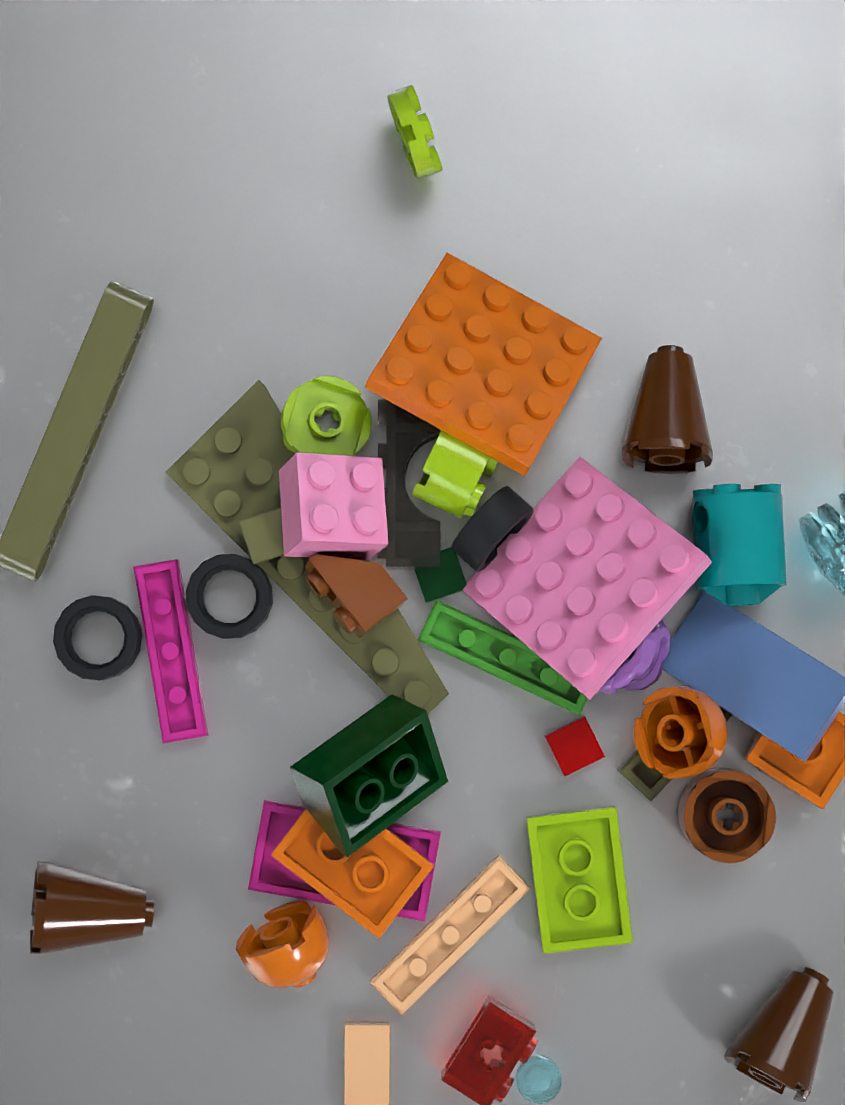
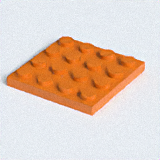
M446 253L370 374L365 388L485 453L521 475L526 476L602 338L457 257Z

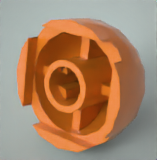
M685 686L659 689L646 697L642 705L646 706L642 711L641 718H636L634 724L635 746L642 761L649 768H655L664 774L662 776L668 779L694 777L713 767L723 754L728 737L727 721L720 706L707 693Z
M307 901L290 902L274 908L264 914L265 919L270 922L260 926L257 930L251 924L243 931L237 940L235 950L253 977L266 986L276 988L303 987L316 977V972L321 968L328 955L329 933L317 907L313 905L311 909Z

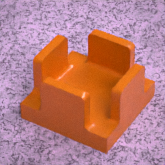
M841 712L837 714L805 762L755 730L751 737L754 743L744 757V760L794 794L805 798L820 809H824L845 776V715Z

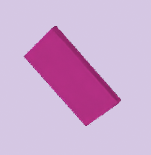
M264 800L248 890L335 905L271 856L272 852L299 819L306 807ZM393 823L387 827L435 865L441 831ZM435 866L398 913L397 917L425 921Z

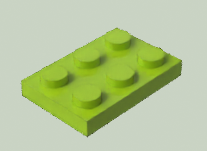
M612 806L526 817L543 954L633 943L617 807Z

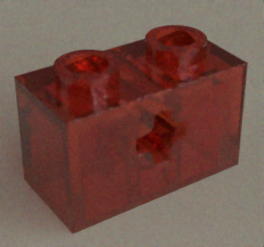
M488 995L442 1069L441 1080L479 1105H491L494 1099L502 1102L514 1082V1079L509 1076L518 1061L525 1064L537 1046L538 1040L533 1037L536 1033L535 1025ZM496 1044L500 1046L499 1050L502 1059L499 1061L493 1058L488 1064L485 1063L483 1048L492 1050Z

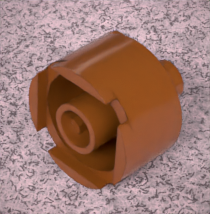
M717 768L693 777L686 786L678 805V821L684 837L696 850L718 862L737 863L750 858L769 842L775 829L776 811L766 789L752 776L733 769ZM728 803L729 809L736 811L735 819H727L726 826H723V822L716 818L718 810H724L725 805Z

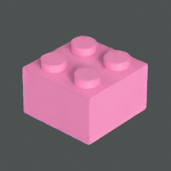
M296 453L279 470L284 556L311 558L315 554L356 560H369L388 545L382 458Z

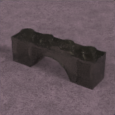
M378 399V426H386V443H378V458H382L383 470H386V488L384 490L388 545L377 553V559H386L387 570L441 569V523L421 512L413 504L405 484L406 472L411 459L421 447L436 440L441 430L386 399Z

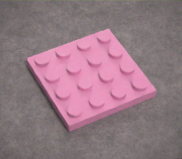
M579 457L533 508L534 512L527 524L517 534H510L497 548L495 559L485 569L476 572L466 583L467 585L462 591L590 700L709 567L712 561L703 551L587 461Z

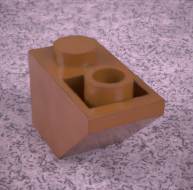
M315 554L308 560L305 566L306 571L309 573L305 576V579L311 589L320 598L325 595L336 608L333 615L340 626L349 634L354 631L359 638L363 637L402 607L408 599L383 566L377 562Z

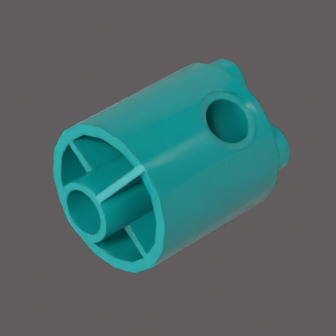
M741 484L713 485V489L693 490V542L712 561L709 567L695 581L696 589L704 590L724 604V606L759 605L780 587L787 585L781 484L754 485V489H741Z

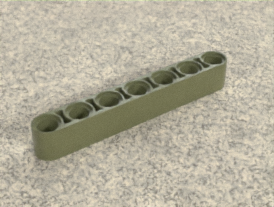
M114 281L107 285L0 538L1 568L32 581H37L41 576L153 308L154 297Z

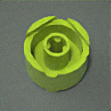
M441 430L422 470L424 474L420 482L416 483L412 496L460 519L463 514L472 517L486 488L479 481L482 475L491 478L498 461Z

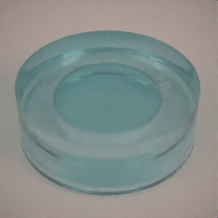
M535 1055L525 1059L520 1064L516 1073V1083L520 1094L526 1100L536 1104H543L557 1096L561 1089L562 1077L557 1064L546 1056Z

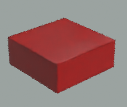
M585 716L544 735L564 776L605 757Z

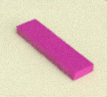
M178 559L135 566L133 568L163 743L208 736L180 562Z

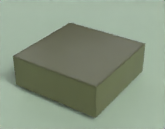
M281 508L239 521L253 565L284 555Z

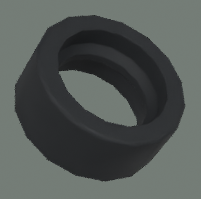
M509 486L501 488L464 525L452 543V550L476 572H480L495 559L497 548L510 534H517L527 524L534 512L533 508Z
M237 554L216 555L203 561L191 574L186 588L187 608L193 621L206 633L222 639L242 638L257 631L268 618L273 604L272 586L266 573L257 564L253 565L251 559ZM225 570H235L245 574L252 581L256 590V602L253 610L246 618L236 623H224L216 620L208 613L204 605L203 592L207 582L215 574Z
M91 595L75 600L62 611L55 624L53 644L57 658L69 672L82 679L100 681L120 676L133 665L141 651L142 631L138 618L127 605L112 597ZM95 611L106 612L114 616L122 625L124 632V644L119 655L112 661L101 665L90 664L81 659L74 651L72 644V632L77 621L84 615Z

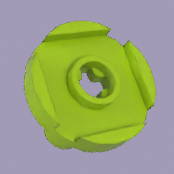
M410 85L388 94L387 100L396 130L400 133L404 144L402 147L414 176L419 178L442 171V164L435 146L428 147L427 144L430 140L434 139L429 119L426 113L418 116L416 113L421 110V106L414 86Z
M334 376L313 378L312 381L305 382L294 389L283 406L281 429L284 445L295 454L312 453L355 456L366 444L371 432L372 416L369 407H366L365 402L360 397L361 393L350 382ZM324 411H329L332 413V421L338 423L337 429L330 428L328 432H323L319 429V424L314 421V417H321Z

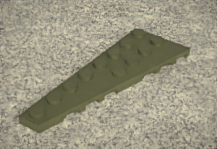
M258 380L166 471L250 558L251 556L239 521L281 508L279 470L295 455L294 452L284 445L281 429V412L265 385ZM283 555L257 564L388 697L393 694L425 709L427 714H429L449 694L399 609L363 637L359 638L354 631L349 634L340 626L333 615L336 608L325 595L320 598L307 583L305 576L309 573L306 571L305 566L310 557H287Z

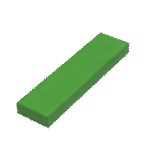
M439 600L435 601L417 639L418 641L577 715L581 714L588 698L518 638Z

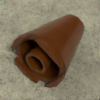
M665 345L659 347L657 352L648 356L622 448V461L634 468V460L645 463V471L652 473L676 474L696 471V463L704 461L706 468L711 465L713 459V451L693 357L685 353L682 347Z
M37 861L31 911L34 929L30 930V954H43L142 936L144 927H152L154 900L146 899V891L49 862Z
M807 967L804 968L803 972L792 971L728 1047L724 1060L729 1063L734 1059H738L740 1062L736 1069L744 1075L781 1095L785 1087L795 1090L797 1092L793 1100L806 1102L811 1093L834 994L833 990L827 986L830 980L823 974Z

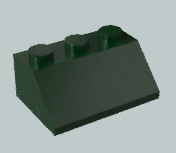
M393 694L290 766L303 805L339 851L346 857H349L448 782L427 711Z

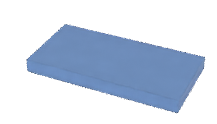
M705 591L671 639L669 652L664 660L662 669L688 687L707 693L720 708L803 762L808 759L845 704V677L732 606H724V604Z

